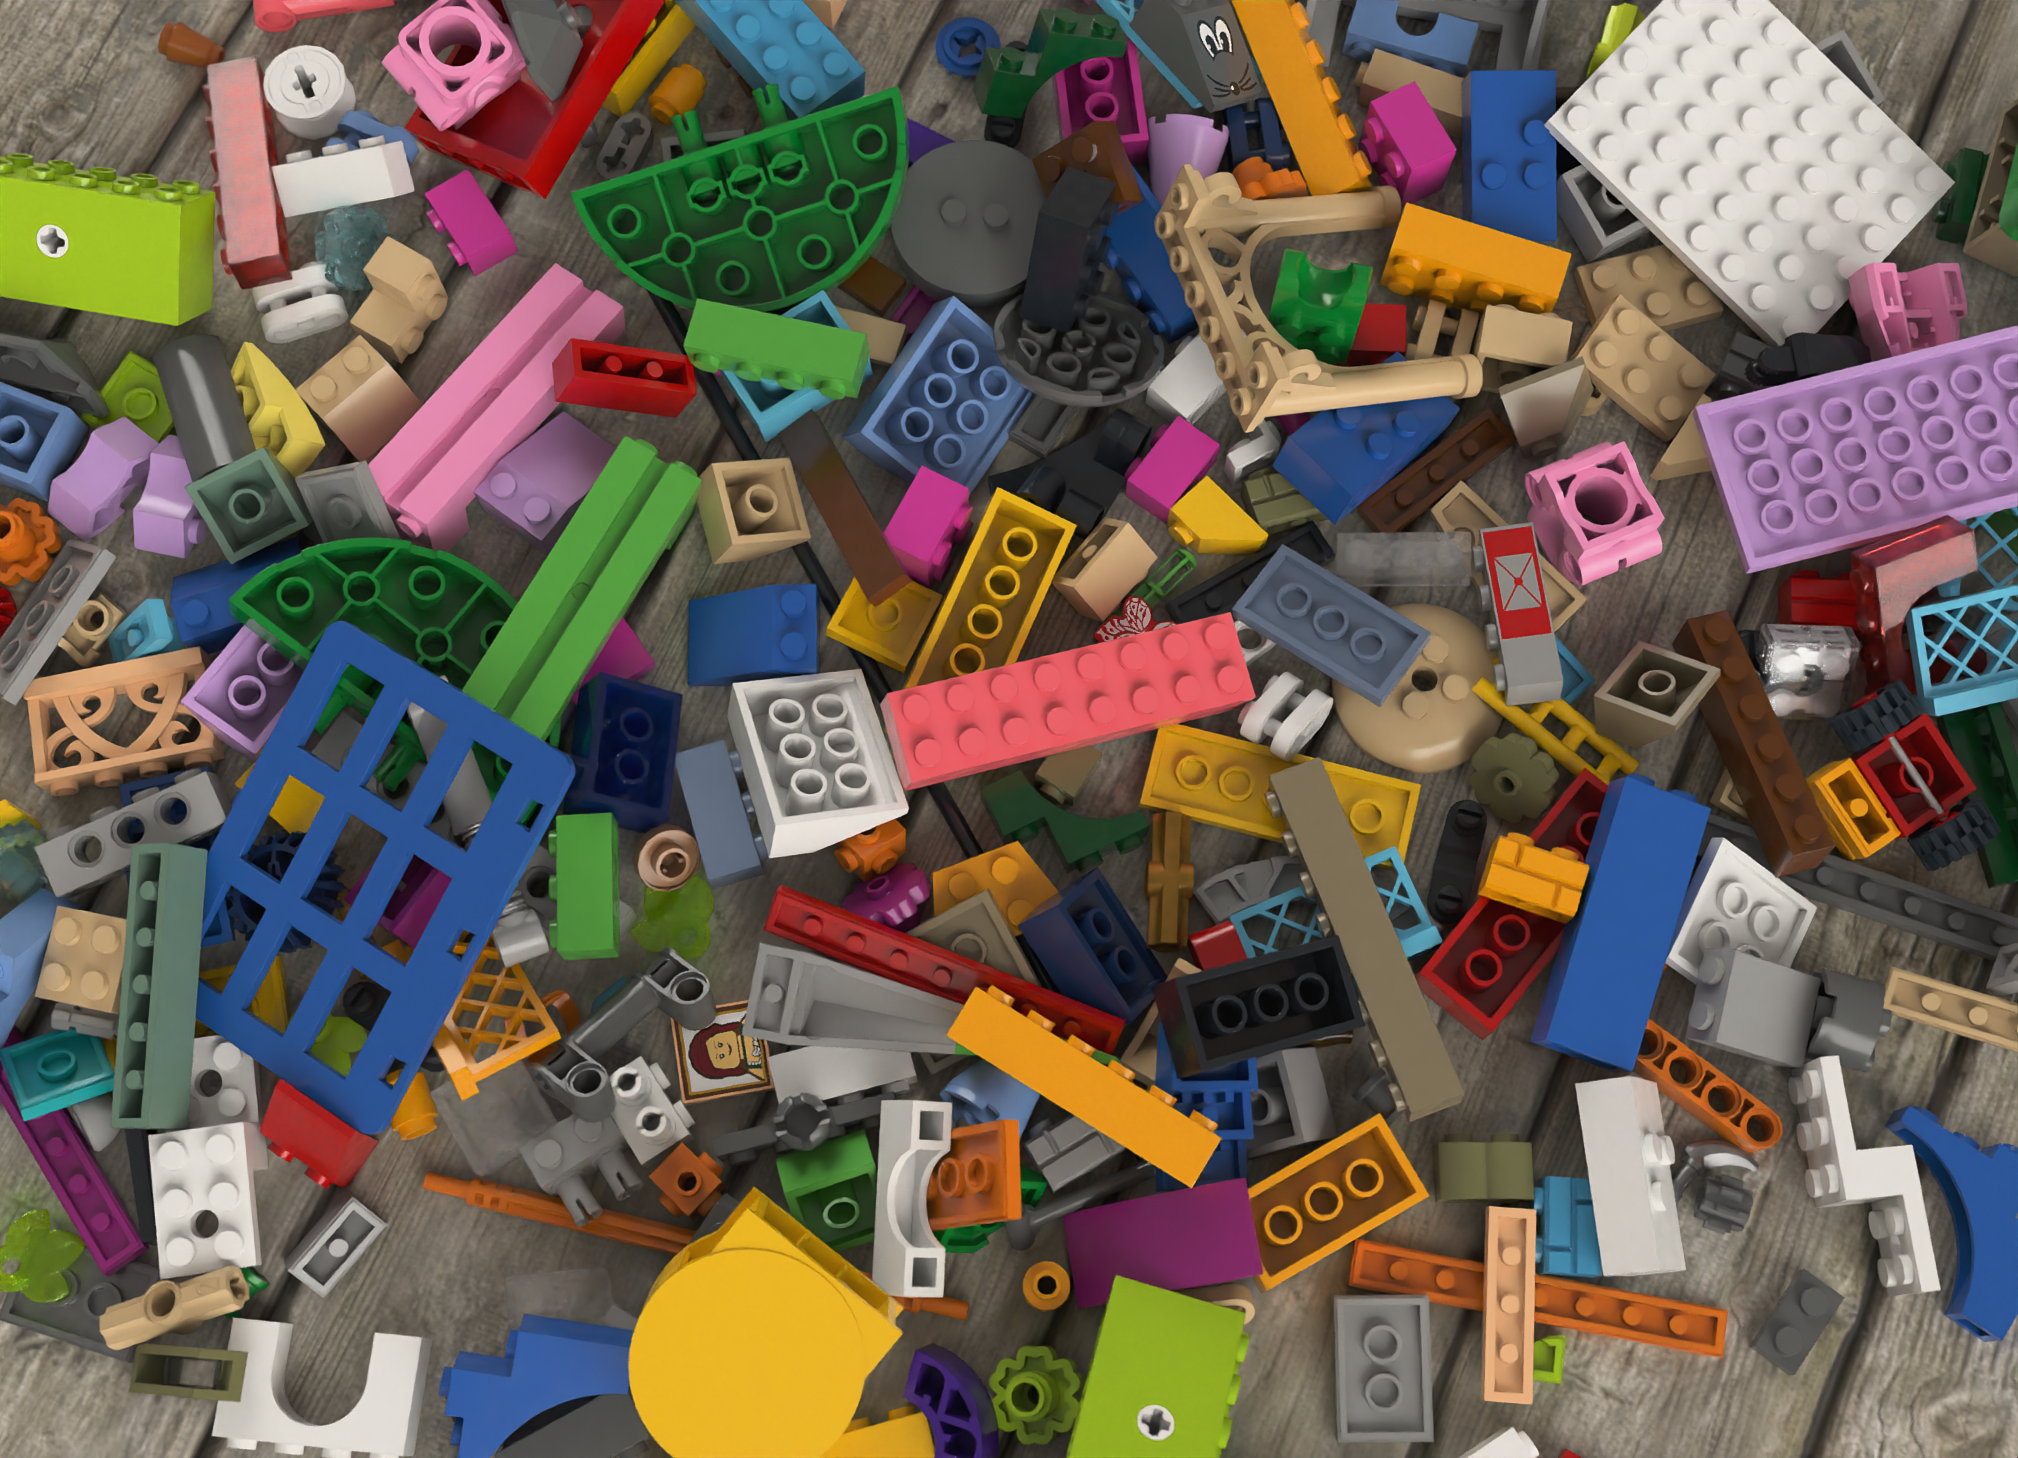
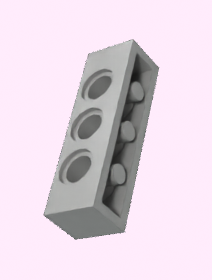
M200 768L186 771L174 778L176 785L162 791L158 787L146 789L131 797L134 802L131 805L117 810L116 806L103 808L92 813L89 816L91 822L77 829L74 828V825H67L46 835L48 841L34 848L56 898L75 897L126 874L125 871L131 870L132 845L174 843L189 846L220 832L232 809V805L219 775L207 771L202 773ZM182 800L187 806V816L181 823L175 824L171 819L170 810L176 801ZM140 819L144 824L145 832L140 841L133 843L128 836V828L134 820ZM96 837L101 843L102 852L96 861L91 862L86 855V846L91 839Z

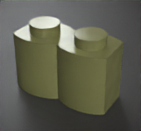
M1445 1134L1444 1142H1438L1433 1146L1435 1202L1528 1203L1534 1200L1532 1144L1529 1142H1519L1518 1134L1490 1135L1491 1142L1486 1143L1473 1142L1472 1134Z

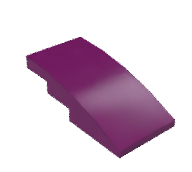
M1246 1178L1131 1199L1080 1210L1063 1216L1078 1309L1106 1304L1115 1275L1172 1292L1263 1275Z

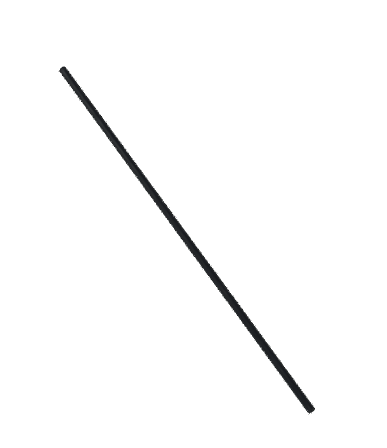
M647 290L683 355H687L683 345L688 329L673 302ZM694 366V374L742 461L762 460L713 373L700 370ZM808 541L792 546L811 583L817 585L819 597L832 618L841 602L839 595ZM847 646L857 665L862 669L863 675L879 704H881L887 693L893 691L875 659ZM940 782L926 786L966 858L984 853L946 784ZM1023 934L1015 936L1041 986L1062 995L1059 989L1052 983L1047 970L1034 950L1027 944L1025 936ZM1133 1152L1138 1163L1145 1160Z

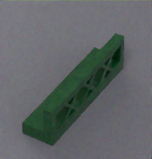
M1997 702L1975 707L1968 711L1943 715L1936 720L1940 734L1977 788L1961 799L1962 803L1975 797L1981 798L2001 828V831L1998 832L1995 838L1990 839V842L1977 848L1988 888L2018 883V757L2001 704Z

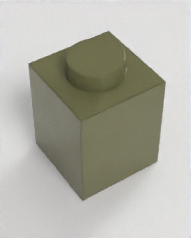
M1089 745L1047 756L1036 772L1035 785L1040 787L1038 792L1053 804L1060 806L1065 802L1073 807L1100 766L1102 752Z

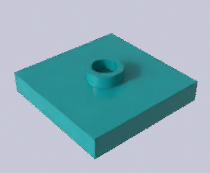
M72 1027L70 1032L58 1029L0 1049V1059L24 1122L107 1093L114 1088L115 1073L100 1037L76 1033V1028Z

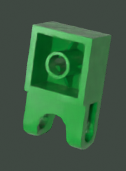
M1285 248L1268 321L1284 339L1298 350H1311L1318 361L1327 364H1346L1366 303L1373 266L1351 262L1346 269L1326 270L1309 262L1307 252Z

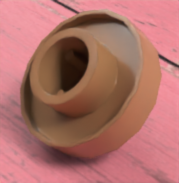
M667 824L652 828L645 833L635 846L633 854V864L636 873L647 886L656 891L669 892L682 888L692 880L699 869L701 860L698 843L692 835L677 825Z

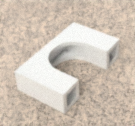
M233 1318L227 1350L248 1352L240 1402L218 1400L212 1436L227 1437L226 1447L256 1450L257 1441L275 1443L274 1452L303 1455L304 1446L322 1448L321 1457L351 1458L352 1451L370 1453L369 1458L414 1456L432 1339L375 1333L367 1382L360 1401L342 1419L329 1425L320 1426L300 1417L294 1411L286 1396L284 1377L293 1324Z

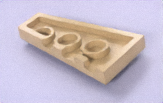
M1461 480L1430 510V516L1478 590V586L1484 585L1482 572H1474L1471 547L1478 546L1480 529L1509 524ZM1539 553L1555 634L1588 599Z

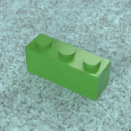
M612 813L557 815L556 830L549 831V852L551 857H556L557 874L550 875L549 877L551 902H557V920H550L549 924L551 947H557V952L564 960L620 957L618 822Z

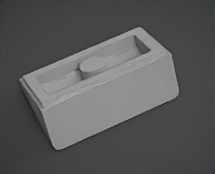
M346 1190L285 1259L284 1264L291 1274L324 1298L388 1224L355 1194Z

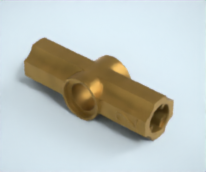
M1165 811L1153 814L1150 860L1147 861L1144 897L1145 901H1148L1147 948L1153 949L1156 952L1173 953L1185 951L1187 948L1188 903H1191L1193 896L1194 865L1190 863L1191 816L1184 815L1182 812Z

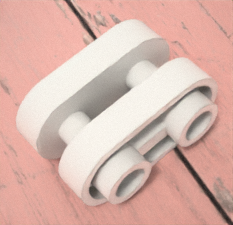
M314 261L302 265L298 270L282 275H268L259 280L258 284L252 289V295L257 310L265 313L261 319V325L267 341L271 343H288L335 328L348 319V312L343 297L335 294L339 289V282L333 267Z
M1284 672L1280 677L1274 675L1266 684L1262 696L1256 702L1251 700L1242 709L1238 718V723L1242 725L1240 734L1256 744L1262 742L1267 736L1272 737L1273 741L1270 752L1288 762L1321 728L1331 711L1333 698L1318 689L1313 690L1307 697L1300 695L1304 685L1303 680L1289 672ZM1291 710H1293V712L1287 717V719L1283 723H1281L1284 717Z

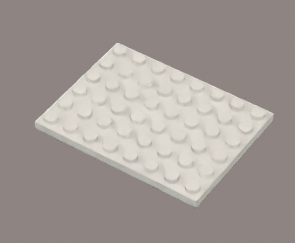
M1663 0L1544 124L1550 131V134L1767 345L1773 348L1775 346H1782L1785 343V338L1795 333L1807 332L1816 334L1848 300L1851 290L1848 277L1865 265L1882 263L1955 183L1769 0Z

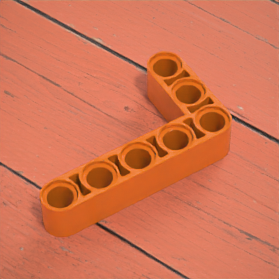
M1666 963L1664 965L1663 972L1668 966ZM1648 1019L1644 1037L1648 1041L1649 1052L1647 1055L1638 1053L1633 1069L1636 1074L1645 1080L1657 1082L1658 1090L1725 1141L1738 1146L1747 1153H1755L1772 1147L1780 1140L1782 1123L1779 1116L1772 1109L1654 1021ZM1671 1062H1677L1685 1068L1687 1072L1685 1084H1680L1671 1077L1669 1072ZM1710 1090H1715L1723 1096L1725 1108L1722 1113L1713 1110L1709 1105L1708 1094ZM1749 1119L1756 1120L1762 1126L1763 1137L1760 1142L1752 1139L1747 1132V1122Z

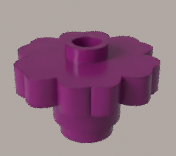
M897 863L882 875L876 874L866 882L860 881L855 886L856 892L844 898L841 908L904 933L921 924V913L916 905L929 897L931 884L923 870L918 869L915 863Z

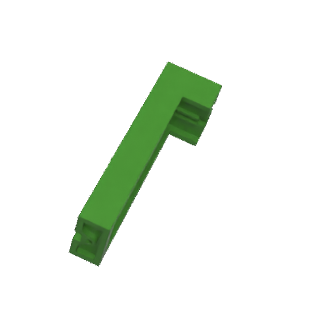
M626 435L624 436L462 689L466 694L544 741L548 738L665 548L671 549L696 509L702 479L697 477L694 469L683 462L675 461L669 465L658 459L659 451L652 444L642 439L634 441Z

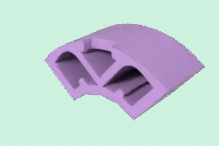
M125 416L107 425L99 426L91 432L87 446L78 460L66 472L52 480L47 512L84 542L93 538L122 515L125 510L120 504L134 487L144 488L150 469V452L159 443Z
M168 435L150 452V469L146 486L139 502L133 509L134 548L185 559L195 544H201L204 541L207 533V524L184 488L192 483L178 436Z

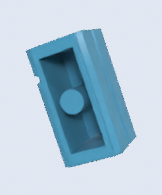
M1545 1176L1538 1179L1537 1187H1534V1200L1529 1202V1209L1536 1210L1537 1216L1535 1250L1537 1273L1582 1278L1601 1276V1256L1589 1179Z

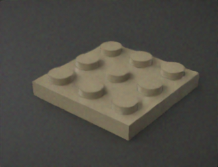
M989 888L904 932L1042 987ZM919 1052L931 1075L969 1056Z

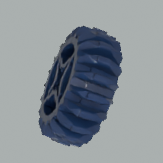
M282 830L276 831L274 836H260L259 845H252L248 852L247 860L281 882L306 833L296 831L290 834L288 831ZM333 850L306 898L330 915L333 914L335 909L345 907L337 899L338 893L348 889L344 883L337 881L346 870L341 868L340 865L334 864L338 855ZM234 888L233 891L226 894V897L235 903L227 914L232 916V918L238 919L234 929L238 930L241 934H246L245 940L249 942L266 908ZM292 926L279 952L289 954L296 952L298 948H312L313 940Z

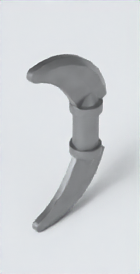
M1700 1140L1686 1145L1683 1149L1685 1157L1681 1160L1682 1164L1672 1175L1676 1208L1678 1202L1683 1197L1682 1193L1696 1176H1700L1705 1170L1731 1165L1740 1166L1750 1171H1757L1759 1169L1758 1163L1746 1151L1726 1141Z

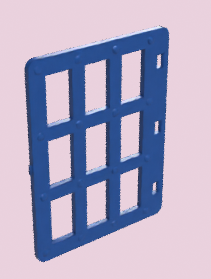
M337 621L329 625L243 788L239 789L231 804L233 807L207 854L201 941L230 886H233L266 908V911L223 992L201 977H198L196 1019L295 1086L357 1131L367 1135L383 1132L391 1122L575 776V765L572 759L567 754L357 626L344 621ZM350 663L384 684V687L339 771L306 750L304 746L346 666ZM410 702H413L447 723L448 726L405 807L401 810L366 788V785ZM476 741L513 765L468 850L465 851L429 828V825L472 744ZM291 775L323 795L325 799L280 882L247 860L246 856L288 776ZM534 800L537 803L543 804V807L532 828L529 829L521 824V821ZM352 814L387 836L388 839L344 922H341L306 898ZM415 854L451 877L452 880L409 961L405 964L371 942L369 938ZM293 926L326 948L328 952L285 1033L282 1034L250 1012L248 1008ZM463 930L473 933L474 936L461 958L452 951ZM353 968H356L392 993L347 1077H345L309 1051ZM396 1058L406 1064L393 1086L384 1078Z

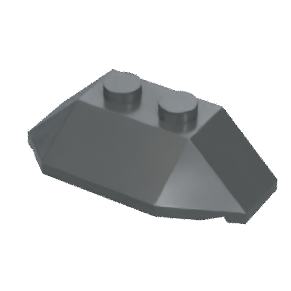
M501 0L531 80L552 101H555L561 96L583 47V42L576 28L581 25L577 13L566 0Z
M0 330V382L61 404L75 412L107 418L110 412L89 367L76 352L77 349L72 343L61 338H52V340L37 338L21 330H16L14 333Z

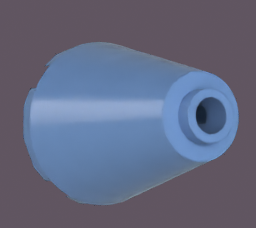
M980 1058L944 1085L938 1098L940 1102L952 1103V1120L955 1123L960 1117L970 1126L1003 1119L1019 1120L1020 1140L1041 1094L985 1059Z

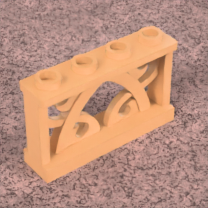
M198 646L33 679L23 695L28 704L35 767L34 783L53 796H70L78 793L81 787L91 785L103 788L115 787L124 782L123 779L140 776L147 779L166 775L170 769L180 767L194 769L211 766L212 761L224 759L225 753L222 748V740L180 702L186 694L188 681L195 680L196 683L213 663V659ZM158 687L159 691L153 698L163 700L162 704L145 701V690ZM125 693L140 709L156 714L143 734L127 748L105 740L91 729L110 715L115 706L117 695ZM100 699V708L91 716L83 719L81 716L93 712L90 709H86V702ZM56 707L67 727L51 735L49 709ZM178 715H189L200 722L201 732L194 742L181 745L175 743V736L179 732L185 731L190 733L184 724L175 721ZM75 735L79 740H75L68 745L64 756L68 758L73 753H80L81 761L76 766L59 768L55 764L54 753L64 740ZM160 743L162 748L154 750ZM97 753L107 759L97 761Z

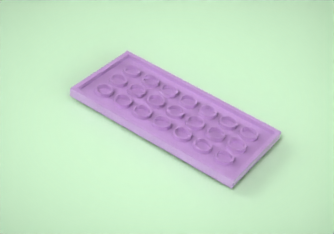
M2018 325L1695 406L1692 412L1746 574L2018 506Z

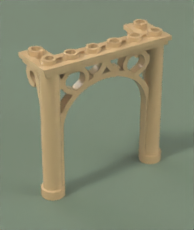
M1191 164L1182 165L1159 213L1156 215L1154 221L1157 236L1162 239L1169 256L1171 269L1177 274L1184 290L1186 304L1193 311L1199 325L1201 339L1208 346L1215 363L1216 374L1223 381L1230 398L1232 411L1238 416L1244 433L1253 432L1256 425H1260L1265 417L1441 396L1461 399L1478 395L1483 384V371L1479 360L1472 354L1357 367L1335 366L1318 361L1311 350H1298L1291 345L1271 325L1256 300L1251 284L1250 264L1253 252L1259 246L1269 240L1285 236L1393 228L1397 225L1401 215L1400 196L1393 186H1375L1366 192L1252 200L1241 197L1240 187L1233 174L1220 172L1210 175L1203 180L1199 170H1193ZM1250 236L1245 245L1235 237ZM1208 248L1222 250L1236 263L1235 266L1229 268L1217 264L1213 260ZM1231 284L1230 288L1228 289L1229 296L1227 297L1222 285L1227 286ZM1241 329L1246 333V338H1244Z

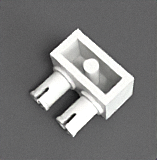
M640 1056L609 1076L617 1102L611 1116L637 1159L646 1169L653 1167L668 1157L681 1143L686 1145L695 1139L689 1130V1127L694 1125L695 1121L681 1100L675 1104L670 1100L664 1089L669 1087L671 1083L657 1062L649 1066L647 1061Z

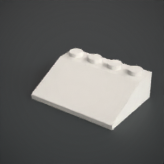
M862 669L732 684L727 719L769 858L813 853L908 813L909 807Z

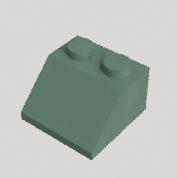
M265 446L184 487L230 564L308 526L313 521L295 482V477Z

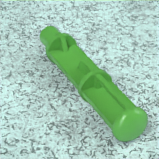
M1178 548L1129 597L1138 596L1144 599L1152 609L1196 567L1197 561L1194 555L1185 548ZM1177 555L1180 561L1156 583L1152 578ZM1184 564L1189 567L1166 592L1161 589ZM1123 603L1120 605V608L1110 617H1122L1121 610ZM1092 637L1091 640L1093 644H1098L1096 641H1094V638Z

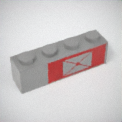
M1533 522L1480 529L1478 546L1471 547V556L1474 572H1482L1484 585L1478 586L1480 608L1482 612L1489 611L1491 624L1485 625L1488 651L1496 650L1498 664L1492 665L1495 690L1504 692L1506 706L1560 700L1563 675Z

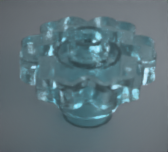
M339 206L334 212L328 213L325 216L324 226L326 230L318 232L315 236L317 247L315 251L316 260L326 265V280L335 284L340 290L371 292L373 287L363 269L387 236L394 240L396 238L392 234L386 233L388 221L386 217L378 214L374 208Z
M22 820L15 826L8 823L0 828V894L7 900H15L19 904L41 888L44 889L47 884V877L43 875V867L36 861L38 855L34 848L43 842L45 836L27 820Z

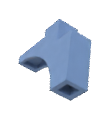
M43 888L0 919V1049L3 1048L19 1014L38 985L57 906L81 910V905L66 898H56L54 893Z

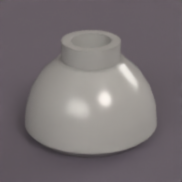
M104 1093L67 1106L76 1126L92 1150L100 1152L106 1148L120 1131V1128H110L113 1093Z

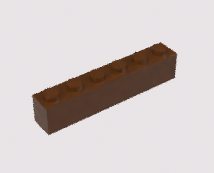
M1728 610L1687 619L1673 641L1672 646L1677 654L1721 669L1720 677L1698 704L1775 877L1818 867L1836 845Z

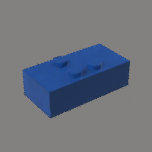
M1556 70L1470 71L1461 83L1462 220L1550 246L1557 241L1556 139L1550 134V131L1544 124L1556 113Z
M1397 351L1382 364L1408 360ZM1447 396L1322 410L1288 437L1272 466L1335 525L1438 441L1460 408Z

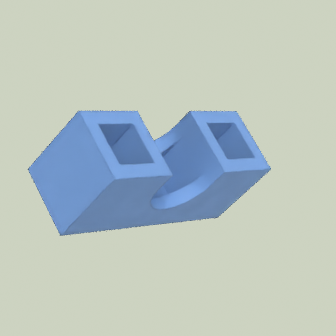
M1356 1L1342 50L1343 55L1350 56L1361 63L1362 61L1369 63L1376 48L1463 78L1479 23L1439 13L1436 25L1429 33L1414 36L1401 30L1396 22L1399 1Z

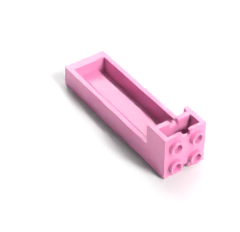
M557 263L545 273L368 464L399 536L403 540L411 541L413 545L435 551L439 549L445 552H449L470 529L466 507L476 497L474 494L476 488L498 462L527 440L560 403L555 402L552 362L571 338L613 344L626 330L624 306L597 289L592 292L585 288L582 279Z

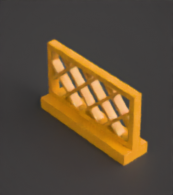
M463 930L452 952L455 954L465 953L470 943L463 942L467 934L471 932ZM491 934L432 1043L436 1054L462 1101L479 1093L476 1082L561 1039L558 1029L519 963L508 968L503 966L499 976L481 973L487 958L501 960L497 949L493 947L494 941ZM399 939L382 947L383 950L407 964L414 951L409 946L403 948ZM475 984L494 987L487 1002L468 999ZM505 989L523 992L517 1007L498 1004ZM463 1010L481 1013L474 1029L456 1026ZM493 1015L512 1018L505 1034L486 1031ZM523 1020L538 1022L544 1027V1030L528 1038L516 1036ZM480 1042L499 1045L495 1055L478 1064L476 1063L473 1056Z

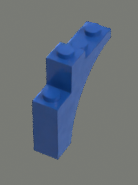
M1907 1106L1895 1110L1885 1127L1900 1137L1907 1145H1913L1914 1152L1924 1162L1937 1181L1952 1217L1956 1237L1957 1267L1953 1292L1948 1308L1943 1315L1984 1342L2003 1341L2018 1314V1218H2016L2018 1213V1147L2007 1143L2003 1145L2000 1143L1983 1148L1980 1152V1145L1964 1134L1949 1132L1938 1124L1939 1119L1937 1116L1922 1107L1913 1106L1912 1108Z
M524 1314L519 1330H510L505 1357L459 1351L453 1367H444L439 1396L447 1397L444 1415L456 1417L451 1445L459 1446L457 1458H491L498 1447L526 1421L560 1403L597 1394L618 1393L627 1395L630 1385L629 1351L634 1330Z

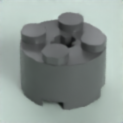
M1822 968V973L1814 972L1812 976L1821 978L1805 1057L1815 1060L1819 1057L1839 1055L1841 1067L1865 1073L1870 1071L1875 1058L1874 1047L1878 1036L1885 1037L1891 1025L1892 1011L1883 1008L1885 985L1877 981Z

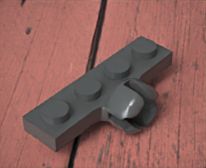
M892 1091L838 1106L827 1107L817 1096L809 1093H800V1095L795 1097L789 1096L778 1105L772 1123L712 1138L715 1157L720 1161L728 1160L730 1166H737L757 1160L756 1152L774 1148L775 1154H783L795 1150H812L823 1142L847 1135V1128L864 1124L865 1131L879 1129L881 1100L897 1099Z

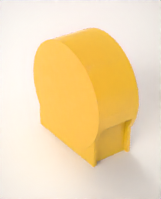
M754 1186L717 1231L705 1235L686 1246L665 1266L653 1284L633 1332L629 1351V1381L636 1409L652 1437L673 1458H819L831 1448L848 1427L860 1401L864 1380L903 1334V1331L895 1325V1321L904 1309V1306Z

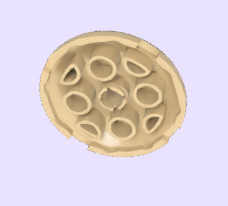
M1421 603L1389 607L1431 632L1430 641L1381 707L1332 678V698L1338 719L1353 743L1377 762L1381 760L1392 766L1405 769L1404 772L1422 774L1437 773L1458 767L1469 761L1483 743L1489 738L1494 737L1504 718L1471 691V688L1482 676L1491 684L1494 683L1493 664L1491 662L1497 655L1496 650L1488 651L1486 634L1472 621L1450 609ZM1413 676L1426 678L1429 682H1432V690L1424 692L1416 689L1411 678Z

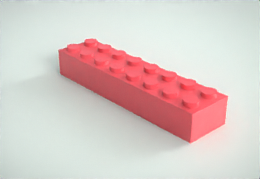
M1231 612L887 693L880 706L903 791L1240 709L1256 696Z

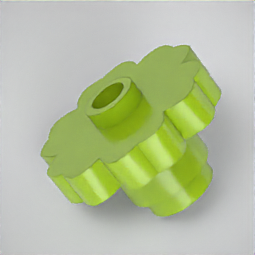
M1034 1345L1023 1346L1019 1349L1016 1358L1001 1359L997 1365L996 1372L993 1373L989 1381L991 1389L997 1394L992 1399L999 1428L1005 1432L1016 1430L1019 1441L1025 1445L1033 1443L1040 1445L1049 1444L1055 1440L1057 1432L1065 1433L1072 1431L1081 1400L1076 1394L1082 1390L1085 1383L1084 1378L1077 1371L1075 1362L1070 1358L1057 1359L1055 1350L1048 1345L1039 1347ZM1034 1387H1036L1039 1393V1403L1032 1396Z

